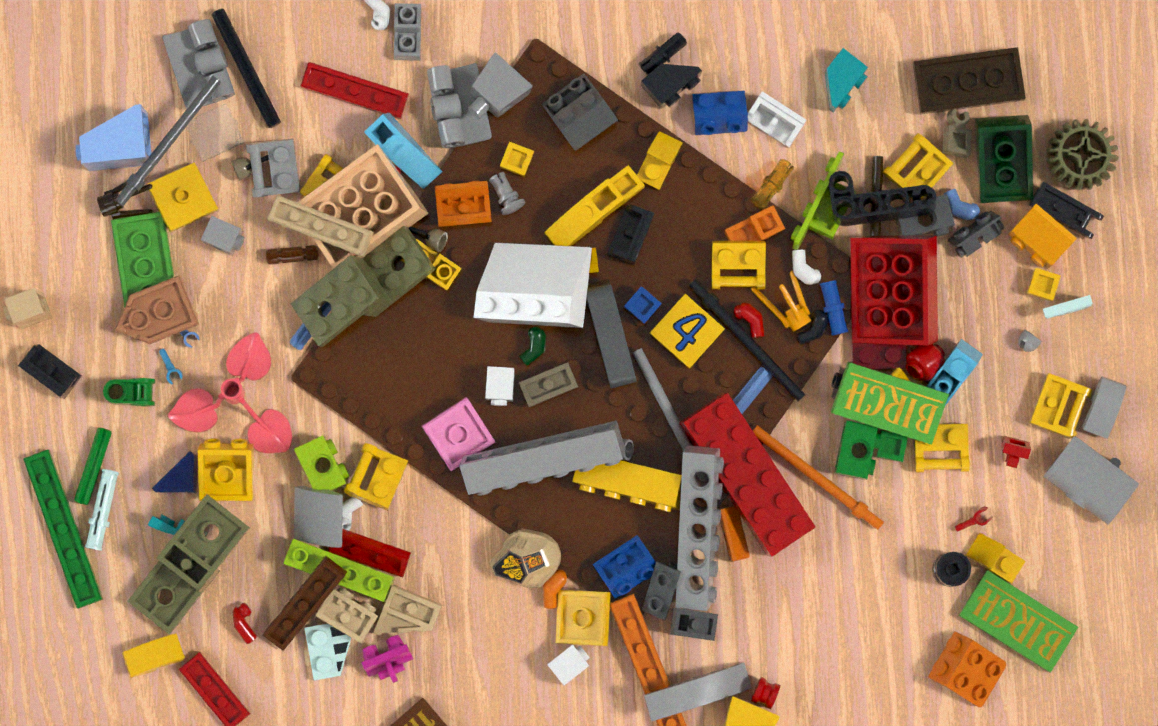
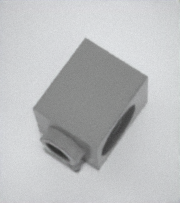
M211 216L201 241L233 256L235 250L239 251L245 237L242 236L243 231L241 228Z

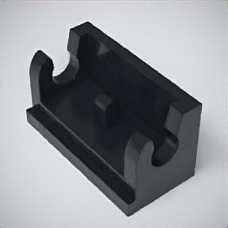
M632 204L627 205L607 255L634 265L653 220L654 212Z
M40 344L34 345L18 365L63 399L68 396L82 377L81 374Z

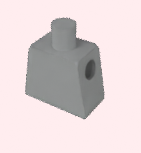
M495 52L471 87L470 94L476 100L468 107V110L477 119H480L487 111H490L495 117H499L527 97L531 92L532 85Z

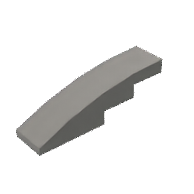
M743 662L643 695L650 719L655 721L752 689L745 663Z

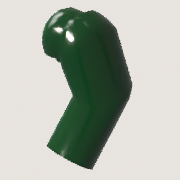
M538 326L529 329L530 348L519 356L526 366L541 356L546 349L545 331Z

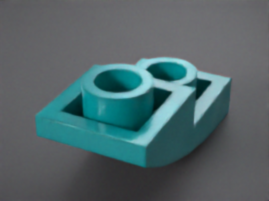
M161 514L160 518L152 516L148 526L175 535L185 520L181 519L176 528L174 527V520Z

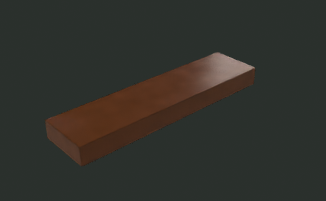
M325 556L266 628L262 636L284 651L344 578L347 571Z

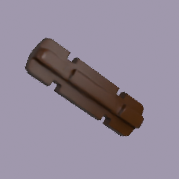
M316 245L306 246V248L300 246L281 248V251L277 249L266 251V260L270 265L279 264L280 261L291 263L304 261V259L308 261L318 259V248Z

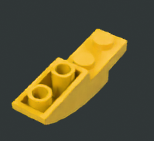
M628 165L611 179L605 180L575 204L545 231V235L554 246H572L602 223L604 218L644 189L645 185Z

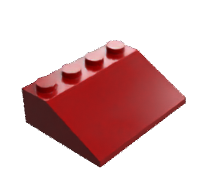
M937 235L851 237L852 343L929 346L937 342Z

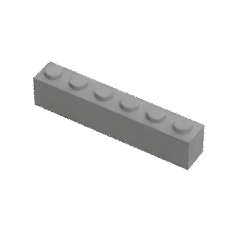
M613 421L463 456L459 467L468 495L474 493L485 495L496 488L502 487V489L507 490L516 487L518 483L522 482L533 484L540 482L544 477L548 476L559 478L574 470L585 472L593 469L596 465H615L623 459L625 447L618 423Z

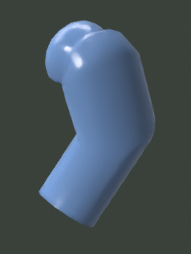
M956 189L944 193V195L947 194L951 211L955 217L973 220L979 215V206L975 203L962 202Z

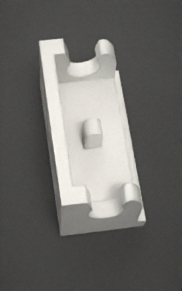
M763 91L748 112L749 123L788 148L806 122L805 118Z

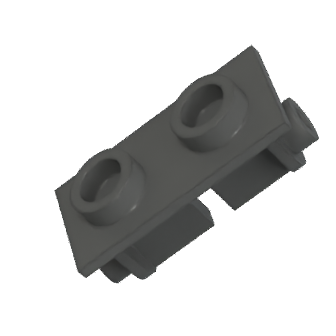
M992 211L984 212L975 218V222L969 226L956 230L953 234L954 236L948 239V242L957 247L955 251L960 258L963 256L968 257L982 247L978 240L979 237H982L983 241L987 244L1002 234L1001 230L1005 227L999 220L1001 217Z
M658 561L656 562L642 607V611L664 621L667 618L681 571L677 570L676 563L669 562L667 566Z

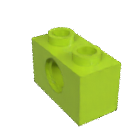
M322 435L294 449L313 489L318 491L326 489L336 491L346 486V478L350 476L343 462L338 464L334 454L338 453L332 439L326 440L325 436ZM323 458L328 459L331 464L329 471L319 473L316 468L317 462Z

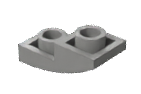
M395 3L394 60H421V4Z
M1101 376L1091 397L1092 405L1082 424L1083 430L1108 439L1119 413L1126 385Z

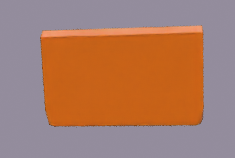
M735 507L720 509V523L730 561L734 562L749 558L750 554L740 514Z

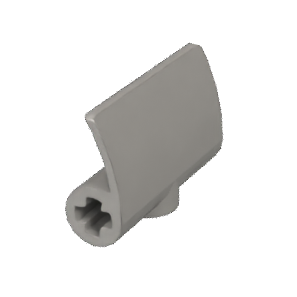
M210 19L194 22L188 26L187 30L162 37L186 109L212 76L219 79L221 83L203 106L228 99L235 95L227 71L228 63L222 47L218 45Z
M477 63L450 69V66L447 65L428 69L427 75L432 95L430 99L433 119L437 120L442 148L465 146L491 139L492 135L487 112L480 119H477L468 110V107L476 100L470 94V91L479 76Z
M1076 436L1072 438L1043 476L1065 492V495L1083 509L1089 510L1107 525L1115 518L1139 485L1137 481Z

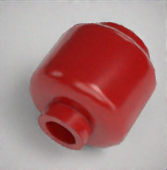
M931 344L929 346L918 345L907 355L906 369L915 380L930 381L944 364L945 352L938 344Z

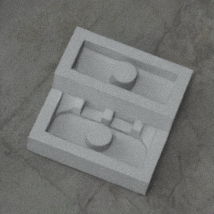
M306 486L295 487L294 539L315 545L342 547L343 494L328 489L318 491Z

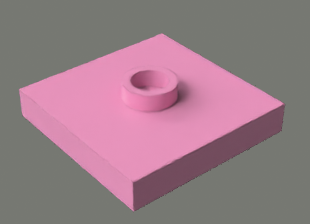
M467 397L422 425L425 433L450 471L459 467L463 456L479 453L495 443V440Z

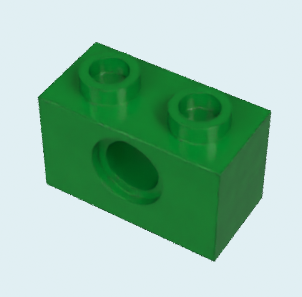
M848 420L844 422L834 474L861 480H867L868 475L873 476L876 460L872 459L873 450H878L881 440V434L877 433V427ZM854 444L864 446L865 455L863 458L853 456L851 450Z

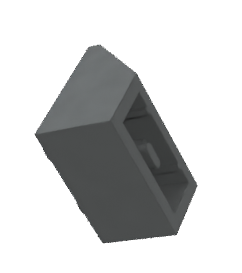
M584 73L542 103L544 109L575 151L618 121L605 100Z

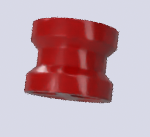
M760 677L751 701L754 703L761 702L766 708L771 709L781 685L777 683L770 684L765 678Z

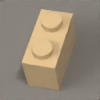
M36 288L4 298L6 306L3 307V311L7 321H11L13 325L22 329L52 318L44 293Z

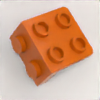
M954 631L940 657L933 665L928 678L952 690L980 708L985 704L1005 670L1006 662L974 640Z

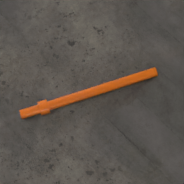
M758 425L755 426L753 432L761 442L852 510L851 514L855 517L864 519L875 529L879 530L884 521L869 511V506L861 500L856 501Z

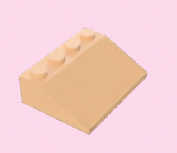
M378 144L297 202L374 232L365 256L401 227L406 226L409 228L428 214L415 192ZM313 238L333 269L350 255L361 257Z

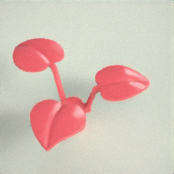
M257 332L244 337L229 352L226 360L227 370L231 375L241 377L227 379L222 383L221 394L218 395L215 404H213V397L209 392L195 388L184 393L174 408L168 413L169 419L178 427L190 432H205L217 423L218 417L214 409L218 408L224 399L230 404L241 403L257 421L248 429V440L250 444H253L255 450L266 454L284 453L291 447L292 430L287 418L281 412L273 409L266 410L260 418L244 399L245 390L241 383L244 382L245 378L252 381L259 380L269 372L271 367L270 353Z

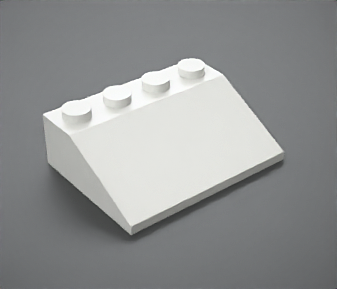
M495 243L476 292L474 318L494 323L583 328L592 248Z

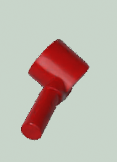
M981 507L969 520L956 525V531H961L975 524L986 525L992 520L993 516L984 519L981 517V513L986 511L988 507Z

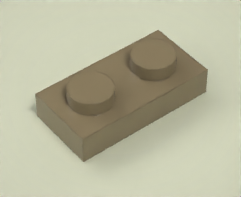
M568 362L519 382L529 408L578 388Z

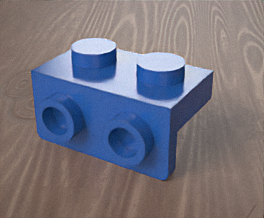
M745 90L692 94L695 135L738 133L748 130Z

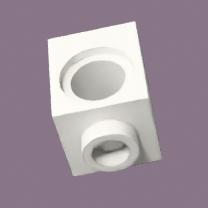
M487 366L485 399L491 401V405L507 406V402H513L514 368Z
M571 645L547 665L561 683L566 685L589 666L586 661L590 657L581 646L575 648L574 645Z

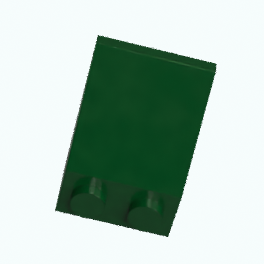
M1029 116L975 118L980 203L1032 200V124Z

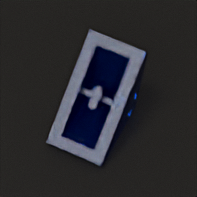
M189 451L152 489L156 493L196 494L197 456L194 452Z

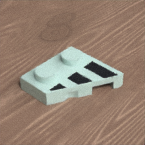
M330 624L306 627L305 634L314 681L341 676L350 647L351 637Z

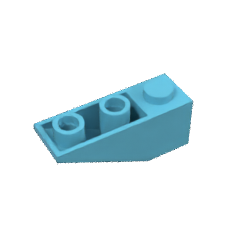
M391 113L382 114L364 131L375 145L378 144L387 157L422 189H425L443 172Z
M961 339L926 386L948 393L947 404L977 366L983 354Z

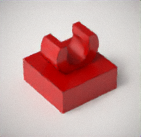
M1008 436L1003 437L1001 448L1002 453L1007 454L1006 466L1017 468L1020 457L1029 459L1031 452L1030 442Z

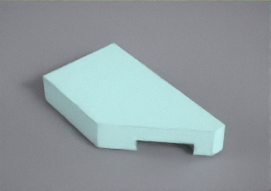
M1088 295L1043 308L1045 318L1048 319L1089 308L1093 303L1091 296Z

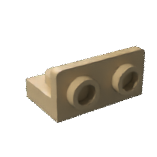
M341 587L338 591L334 589L323 602L315 616L362 644L373 624L379 618L378 615L374 614L376 608L365 601L361 605L351 600L354 595Z

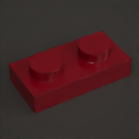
M852 343V363L873 370L906 369V345Z

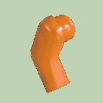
M556 570L543 584L544 608L553 609L557 607L556 594L567 582V575L563 570Z

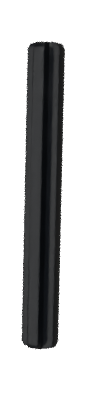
M221 8L214 11L212 17L268 128L279 125L281 121L225 10Z

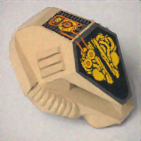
M522 528L511 533L502 543L503 549L495 554L490 565L494 576L514 581L526 588H540L558 569L561 562V550L558 543L549 535Z

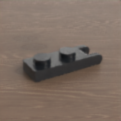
M1045 182L1040 183L1029 204L1031 207L1035 204L1039 205L1056 221L1089 239H1092L1094 236L1092 232L1086 230L1091 218L1094 217L1100 221L1104 218V215Z

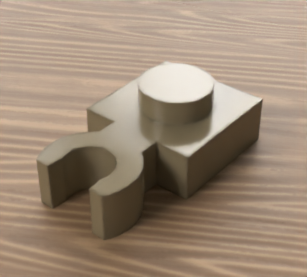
M952 109L947 113V121L950 126L948 125L943 128L942 153L966 158L971 155L972 130L965 129V124L968 123L970 118L969 112L965 111L960 114L959 120L956 116L957 110Z

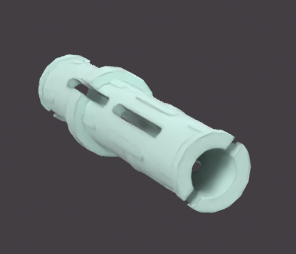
M102 469L93 515L88 521L90 529L85 545L86 548L102 551L106 527L109 528L110 525L108 517L119 472Z

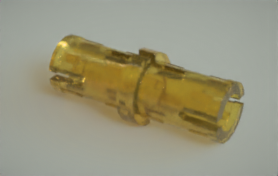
M780 159L770 175L764 177L762 180L763 184L751 199L756 207L765 209L776 192L779 193L782 190V184L794 170V167L790 166L791 163L789 161Z

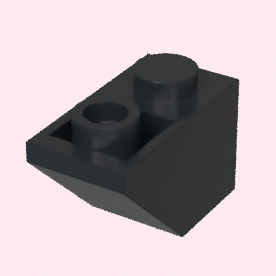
M660 64L641 80V86L661 109L665 105L671 107L681 98L679 94L685 88L690 91L701 81L699 77L702 70L696 66Z

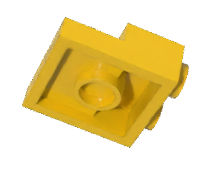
M217 438L206 439L204 443H200L198 447L199 501H202L206 494L216 501H253V444H247V440L241 438L233 439L231 443H221L220 439Z

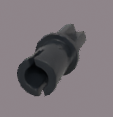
M679 32L676 33L660 47L657 45L655 47L656 50L639 62L638 65L646 72V75H649L660 64L669 63L670 58L687 45L686 39Z

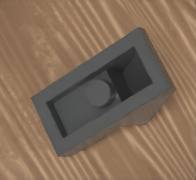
M673 608L670 635L715 641L718 614Z

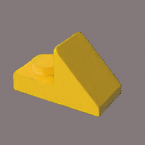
M659 131L648 149L647 156L637 174L639 179L660 190L683 142Z
M982 533L977 535L965 555L1010 584L1013 583L1026 562L1006 549L1005 545Z

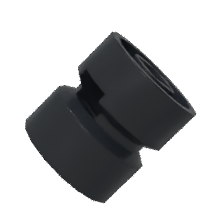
M943 553L933 562V577L942 586L954 587L962 585L970 577L971 564L962 553Z

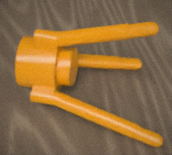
M790 271V277L799 304L795 305L783 284L779 286L791 308L785 312L787 317L756 287H751L752 292L782 321L785 328L790 326L794 332L811 322L808 316L811 313L806 306L798 280L793 271Z

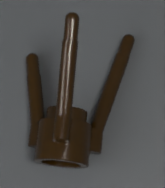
M126 182L104 192L103 196L97 197L103 217L111 215L113 220L120 217L153 213V210L120 211L124 206L119 205L115 199L118 197L119 192L127 185ZM153 185L143 186L139 192L135 191L132 196L152 189Z

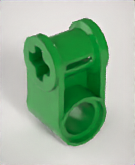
M155 379L110 380L105 384L103 394L106 400L114 405L155 406V401L152 400ZM116 385L122 386L123 395L119 399H112L109 394L110 389Z

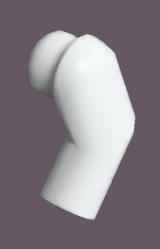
M364 0L374 10L373 20H371L372 27L375 30L387 28L390 18L389 6L382 0Z
M793 250L794 275L805 284H817L821 280L820 271L814 270L806 264L805 250Z

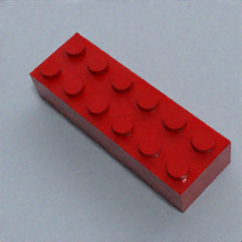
M722 393L679 422L694 446L720 448V457H723L724 465L722 473H719L718 482L722 483V489L767 556L773 557L816 528L728 393Z

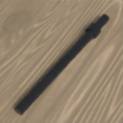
M697 279L689 285L702 300L701 304L708 311L711 309L797 401H800L806 395L719 303L720 299L713 292L710 294Z

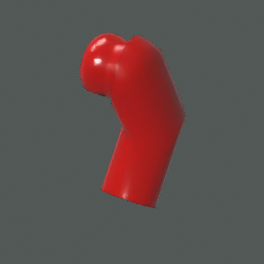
M749 303L737 305L734 309V314L738 319L744 318L750 323L751 337H764L761 312Z
M242 603L238 607L235 606L232 611L234 628L244 642L249 644L257 638V635L246 621V617L250 616L252 611L246 603Z

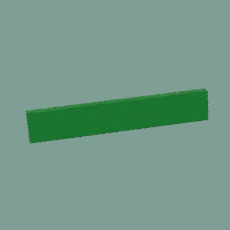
M48 449L23 458L76 608L80 609L103 600L50 450Z

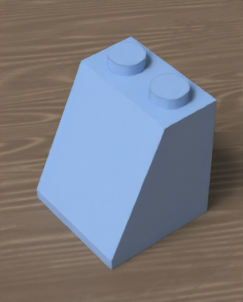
M141 104L134 105L80 136V144L76 145L77 160H81V164L89 171L142 166L152 154L147 111Z

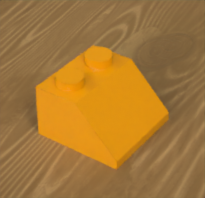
M1037 204L1028 210L1008 233L1012 238L1010 240L1011 243L1019 250H1027L1032 255L1030 257L1031 260L1041 268L1044 266L1050 268L1077 239Z

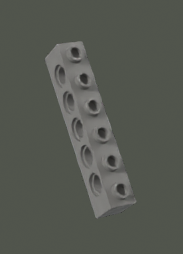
M688 445L683 451L677 570L681 571L676 586L675 608L707 611L711 604L716 602L717 587H713V577H717L718 561H714L715 551L719 549L720 537L716 535V525L719 526L721 520V510L717 509V499L720 500L722 496V483H718L719 473H722L724 459L720 457V448ZM702 471L706 473L709 481H701L697 476V472ZM696 498H703L707 502V507L702 508L698 506ZM694 524L703 525L706 533L697 532ZM693 550L702 551L705 559L696 558ZM692 576L701 577L704 584L698 585L694 583Z

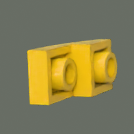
M416 239L435 267V270L426 278L443 289L448 290L462 268Z
M177 633L144 643L122 653L130 678L154 672L157 668L185 659Z

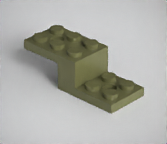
M403 226L364 258L351 255L290 304L317 345L323 347L362 315L377 317L432 273L435 267L409 228ZM402 256L405 265L402 270L397 271L394 263L398 257ZM329 302L332 308L331 313L325 317L322 314V306L324 303Z
M206 494L158 555V563L127 602L165 632L171 634L220 572L218 568L250 527ZM211 524L216 525L219 529V535L214 540H208L204 534L205 528ZM163 589H169L173 595L172 601L166 605L162 604L158 599L159 592Z

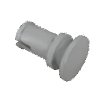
M501 172L498 174L500 177L496 174L489 181L500 198L498 201L500 206H504L501 210L502 215H508L524 206L525 200H518V193L513 191L505 173Z

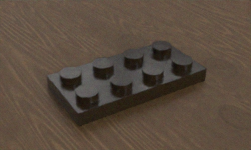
M1018 47L913 62L920 115L950 111L952 109L958 110L1024 101L1026 99Z

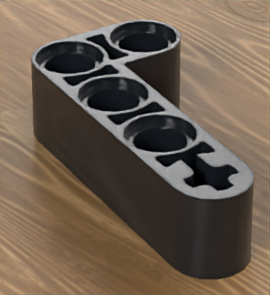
M837 171L829 178L833 218L841 226L925 216L931 214L936 208L935 190L928 185L854 194L853 180L849 173ZM840 181L848 184V187L842 191L835 189L834 186ZM926 196L928 203L922 204L921 197ZM911 197H912V200H913V206H912V207H910V200H909V198H911ZM896 199H900L905 203L899 209L893 208L890 204ZM869 203H874L878 206V209L874 212H867L864 207ZM841 207H849L852 210L847 216H841L837 213Z

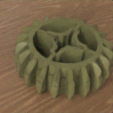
M1075 119L1072 122V127L1068 123L1063 125L1064 132L1059 129L1054 132L1057 138L1049 140V143L1054 147L1048 148L1046 153L1054 155V157L1047 160V164L1056 165L1050 170L1052 174L1058 171L1061 173L1057 178L1058 182L1066 178L1068 179L1066 182V187L1068 188L1071 187L1073 182H1076V190H1081L1083 183L1087 190H1091L1093 183L1099 187L1102 185L1101 178L1108 180L1111 177L1107 171H1115L1116 166L1110 162H1116L1119 159L1117 155L1111 154V152L1118 150V146H1110L1109 143L1115 138L1113 135L1108 138L1104 136L1108 131L1106 127L1098 131L1099 122H1095L1092 127H1089L1088 119L1083 120L1081 127L1078 119ZM1080 135L1077 147L1063 148L1067 138ZM1089 137L1099 144L1102 153L1100 150H1095L1091 147ZM1081 147L1083 149V153L1085 155H1088L1083 160V163L1081 160V155L1077 154L1081 150ZM1063 157L1074 163L1075 172L1066 166ZM1102 161L1097 172L1084 175L1089 162Z

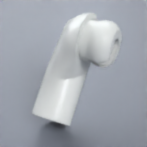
M351 497L343 502L342 529L348 531L351 529L352 512L363 506L361 500Z

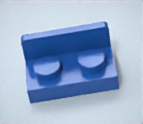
M637 535L595 562L593 566L614 598H618L621 595L627 594L642 581L650 579L656 562Z

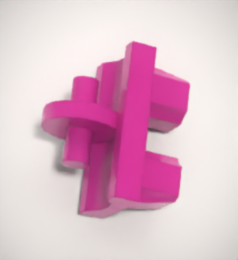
M399 635L386 640L389 651L383 654H379L376 645L362 649L364 661L361 663L368 677L378 674L380 680L390 677L393 683L398 682L396 674L405 670L403 663L413 660L407 644L404 645Z

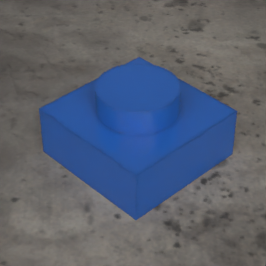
M641 286L625 304L624 308L645 324L662 303Z

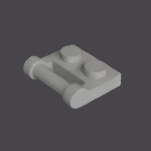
M294 138L246 144V151L250 153L254 188L252 189L253 197L300 192ZM261 151H268L272 186H264Z

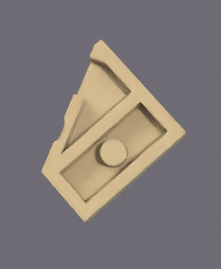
M392 585L373 634L432 631L442 604Z

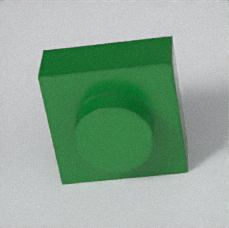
M881 431V440L876 457L903 462L908 437Z

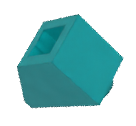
M842 48L825 71L829 110L833 113L838 107L843 109L852 98L848 95L854 86L859 89L868 77L864 74L868 66L844 48Z

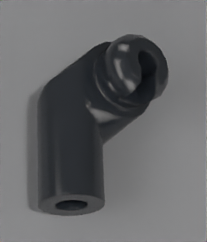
M818 309L811 314L812 323L810 328L796 333L800 345L823 336L829 323L828 315L823 310Z

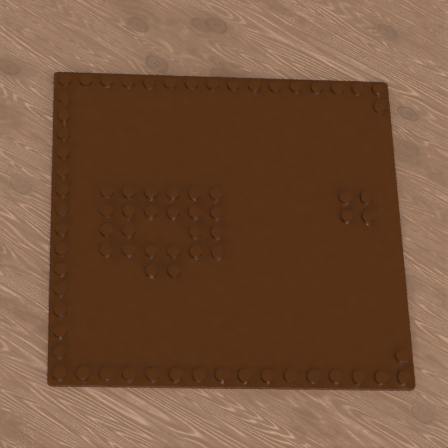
M534 39L513 67L532 85L530 94L499 117H495L490 111H487L492 135L491 139L455 147L440 168L443 172L427 186L419 198L428 214L413 224L412 227L426 233L432 229H440L447 232V243L444 249L437 253H440L462 268L448 290L443 289L425 277L377 317L362 315L323 347L318 346L315 342L292 374V380L393 453L408 460L410 465L509 535L522 528L549 535L558 543L561 550V562L558 570H563L568 577L588 591L610 592L593 564L637 535L655 562L658 561L667 566L669 562L678 564L680 511L671 509V512L655 509V504L646 502L645 506L630 502V498L620 496V500L604 496L605 491L595 489V493L579 490L580 485L572 482L575 470L559 478L548 476L544 477L540 482L533 484L522 482L518 483L516 487L507 490L501 487L492 489L490 493L485 495H477L476 493L468 495L460 467L453 471L449 470L425 433L422 425L467 397L495 440L494 444L481 451L484 452L617 421L622 439H630L634 444L632 458L629 461H621L682 475L683 450L632 353L642 348L680 422L722 393H728L732 400H734L760 367L765 368L711 309L708 311L701 304L702 300L689 287L697 279L710 294L713 292L720 299L719 303L750 336V323L744 318L738 319L734 314V309L737 305L749 303L761 312L765 336L753 339L802 390L840 334L832 336L830 323H828L821 338L800 345L796 333L810 328L812 323L811 314L815 310H823L826 307L820 284L834 280L837 281L840 301L845 306L843 313L846 326L852 319L851 257L814 231L808 229L798 250H805L806 264L814 270L820 271L821 280L817 284L808 285L797 278L806 306L811 313L808 315L811 322L794 332L790 326L785 328L782 321L752 292L751 287H720V289H712V241H728L724 233L725 229L774 205L785 230L764 240L766 242L765 289L758 290L787 317L785 312L791 308L779 286L783 284L795 305L799 304L790 277V271H793L792 251L794 250V240H791V236L796 226L802 227L803 224L539 39ZM584 73L605 100L618 121L575 151L544 109L542 103ZM659 131L683 142L660 190L643 182L645 185L644 189L604 218L602 223L572 245L574 247L596 248L599 272L589 273L588 284L609 279L637 382L610 388L587 301L583 328L494 323L474 318L476 292L495 243L554 246L545 235V231L581 199L605 180L611 179L629 165L637 175L647 156V151ZM509 142L534 151L525 177L500 168ZM501 172L505 173L513 191L518 193V200H525L524 206L508 215H502L501 210L504 206H500L498 202L500 198L489 181L496 174L500 177L498 174ZM471 181L488 182L492 222L438 226L435 186L446 183H469ZM630 204L654 212L653 220L634 265L607 255L625 208ZM412 233L415 239L427 245L424 237ZM402 256L395 260L394 266L397 271L402 270L405 263L400 261ZM720 269V276L757 275V269ZM641 286L662 303L645 324L624 308L625 304ZM684 294L688 295L725 328L690 369L650 335V332ZM538 326L545 331L546 349L541 356L526 366L519 356L530 348L529 329ZM568 362L578 388L529 408L519 382ZM487 366L514 368L513 402H507V406H493L491 401L485 399ZM772 375L770 381L742 415L752 430L758 425L768 434H771L795 398ZM723 489L721 499H717V509L727 497ZM696 498L698 506L702 508L707 507V502L703 498ZM694 524L696 531L699 533L705 528L701 524ZM651 578L642 581L627 594L621 595L618 598H614L610 592V603L634 594L643 616L645 612L642 611Z

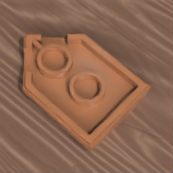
M180 275L129 295L115 330L147 344H152L199 325Z

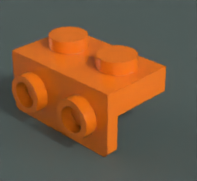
M471 181L459 184L446 183L435 186L439 227L492 222L487 181Z

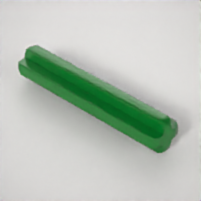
M99 427L96 431L74 498L77 503L88 505L112 434L108 429Z

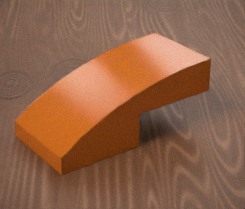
M773 205L725 229L724 233L728 241H764L785 230V227Z

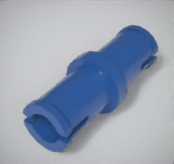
M836 280L820 284L826 306L823 310L824 313L827 312L832 336L849 332L843 313L845 306L840 301Z

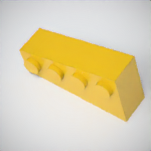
M621 460L612 466H605V464L596 465L593 469L585 472L575 470L572 482L580 485L579 490L595 493V489L605 491L604 496L620 500V496L630 498V502L645 506L646 502L655 504V509L671 512V509L680 511L682 475Z

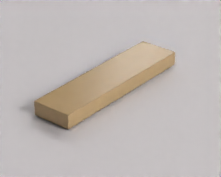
M279 195L276 196L267 218L269 221L361 257L365 256L374 234L370 230Z

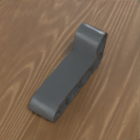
M609 279L588 284L586 301L592 317L610 388L637 382Z

